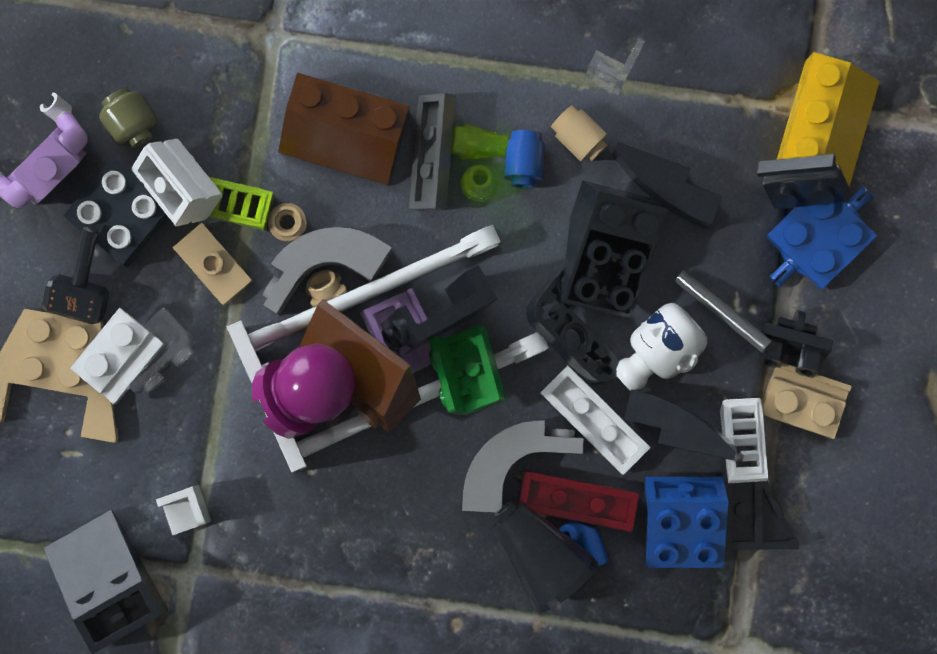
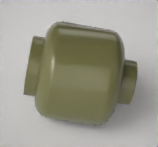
M123 88L112 93L102 101L103 108L100 111L99 119L115 144H130L132 148H137L153 137L150 131L156 126L157 117L140 92H130L128 88Z

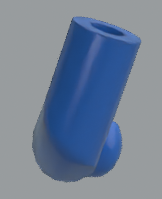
M568 520L561 526L559 530L592 554L598 562V566L609 562L601 535L595 526L574 520Z

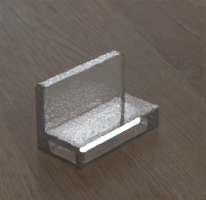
M638 37L625 64L596 50L584 79L618 96L643 48L645 40Z

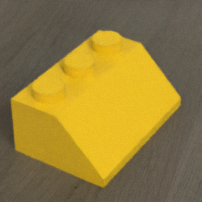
M813 52L804 63L777 159L835 154V163L840 165L850 187L880 81L850 62Z

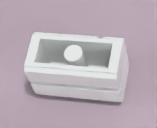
M179 139L166 140L163 143L161 141L148 143L132 166L133 173L140 182H143L144 187L175 226L206 220L222 198V193L215 183L211 181Z

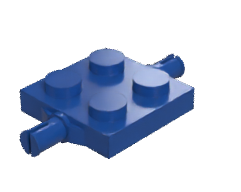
M861 186L848 202L798 206L793 209L766 236L780 251L785 261L769 276L770 280L774 282L784 272L785 274L775 283L777 287L781 288L789 278L797 273L809 279L822 291L877 237L861 220L858 213L861 208L873 199L871 192L869 191L858 202L857 200L868 190Z

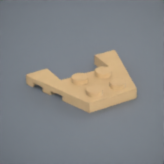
M24 309L0 351V422L5 421L11 385L15 383L87 396L88 400L81 437L118 443L119 436L118 428H116L114 404L70 369L103 329V323L99 322L91 325L52 313Z

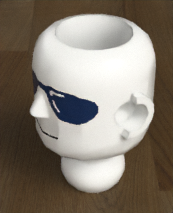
M676 303L665 304L645 322L641 323L632 333L630 342L635 353L630 358H623L618 362L616 369L617 377L629 390L640 391L646 386L648 378L653 373L663 379H670L680 372H688L697 364L698 356L705 350L707 336L681 306Z

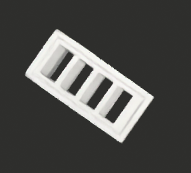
M746 398L722 401L720 409L722 434L735 447L755 446V450L740 452L744 455L743 461H757V466L736 468V461L726 459L728 483L767 481L768 469L761 399ZM753 430V434L734 435L733 431Z

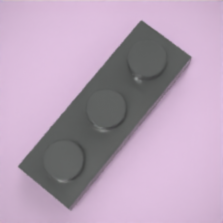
M448 93L418 95L409 200L410 210L445 211L447 209L455 95Z

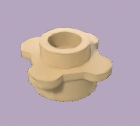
M322 270L309 278L305 292L308 296L312 297L310 302L312 307H316L322 299L329 301L346 293L347 289L345 285L340 284L341 276L338 273H334L331 270Z

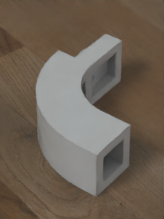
M324 228L302 235L283 248L271 264L282 271L283 274L280 279L274 276L263 293V296L267 298L264 306L281 315L303 279L312 271L324 266H342L372 282L376 279L393 252L392 247L370 234L351 228Z
M545 420L523 422L502 430L481 447L469 466L464 482L462 511L497 512L502 508V490L505 476L518 459L534 452L583 454L584 438H575V430L552 429L551 436H544Z

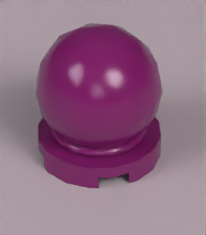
M320 343L297 347L285 359L274 360L255 373L252 381V398L254 402L260 400L262 409L268 416L263 420L265 425L277 435L291 439L310 432L318 423L335 419L349 406L356 387L353 368L341 352Z

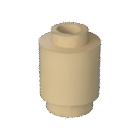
M573 105L569 106L551 125V128L556 132L555 137L580 162L586 157L592 162L608 146L603 141L608 134L582 109L578 111Z

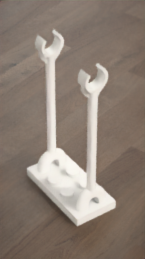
M487 226L462 238L460 243L327 302L338 311L343 312L464 257L472 258L497 247L501 241L494 226ZM316 307L282 322L263 327L250 334L247 333L241 320L227 326L251 383L255 373L269 364L267 362L262 365L256 352L308 327ZM536 332L510 344L507 349L494 354L497 368L500 369L514 362L517 364L546 351L549 347L546 340ZM439 379L418 388L421 400L414 407L439 396V389L441 388ZM358 415L296 442L295 438L287 439L276 433L274 434L291 473H295L307 467L304 457L372 426Z

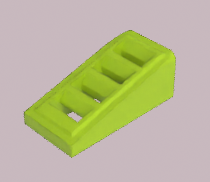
M209 177L222 193V197L224 190L231 191L226 212L219 211L221 198L210 214V218L267 231L269 214L272 211L276 197L274 192ZM238 195H245L241 214H234ZM253 197L260 199L255 219L248 217Z

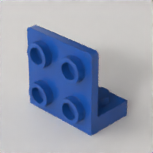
M645 477V496L648 509L646 566L648 568H722L725 558L729 503L723 477Z

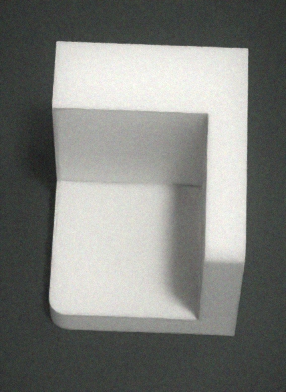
M199 485L156 499L158 507L163 506L172 535L211 522Z

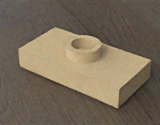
M200 223L173 247L223 306L227 305L253 282L203 223Z

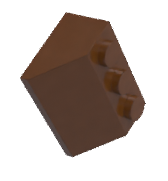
M297 72L285 111L278 153L388 186L409 120V105Z
M324 299L317 304L299 347L320 343L339 350L353 368L356 387L350 402L360 409L358 411L359 415L374 428L380 425L390 433L421 400L411 365Z

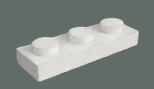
M568 365L540 392L622 475L651 448Z

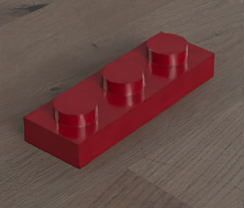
M524 471L518 503L524 502L539 514L632 532L639 493Z

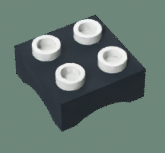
M113 156L63 215L81 231L83 227L97 229L96 244L126 267L130 266L151 236L169 218L144 187L143 182H140L133 172Z

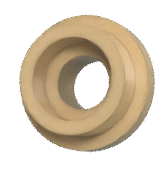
M282 203L270 212L268 227L272 235L277 239L290 242L299 238L305 232L307 219L302 209L297 205ZM285 216H291L295 220L294 226L289 230L281 227V220Z

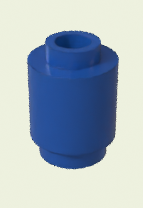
M531 130L511 132V139L507 141L504 178L512 181V187L531 189L534 188L535 183L543 180L545 143L542 142L541 133Z

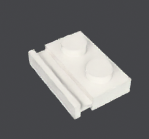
M119 308L70 369L95 390L103 394L111 403L117 404L165 346V343L126 311Z

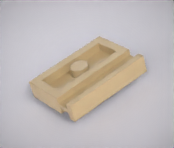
M783 363L780 368L774 369L772 378H770L762 402L763 416L830 439H835L846 405V399L852 386L818 374L813 378L798 375L795 372L794 366Z

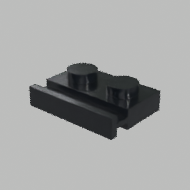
M835 154L759 161L757 175L762 177V185L774 208L829 205L849 201L850 188L840 165L835 163Z

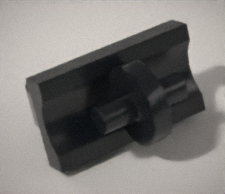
M796 310L793 319L779 317L777 325L764 324L761 332L772 340L773 344L766 353L760 352V364L772 368H780L783 364L785 353L797 356L795 372L798 375L813 378L819 372L823 360L832 351L834 340L815 336L817 326L805 323L806 312Z

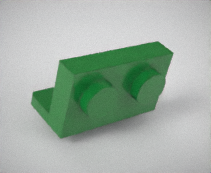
M478 325L447 338L435 336L429 339L431 347L429 359L440 380L439 396L441 402L449 413L467 416L507 401L485 326Z

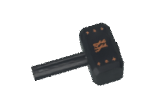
M83 227L73 277L59 274L48 280L42 302V307L47 312L91 325L99 323L103 319L110 293L105 287L88 282L98 235L97 229Z

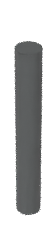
M686 270L678 275L675 281L678 285L761 353L764 354L770 349L773 344L772 340Z

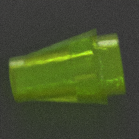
M466 122L463 123V126L454 125L451 156H459L460 161L506 157L508 135L499 134Z
M484 164L470 166L465 170L461 178L463 193L467 198L475 202H484L491 199L499 187V179L496 172ZM476 174L480 176L485 175L487 182L483 185H478L473 181V177Z

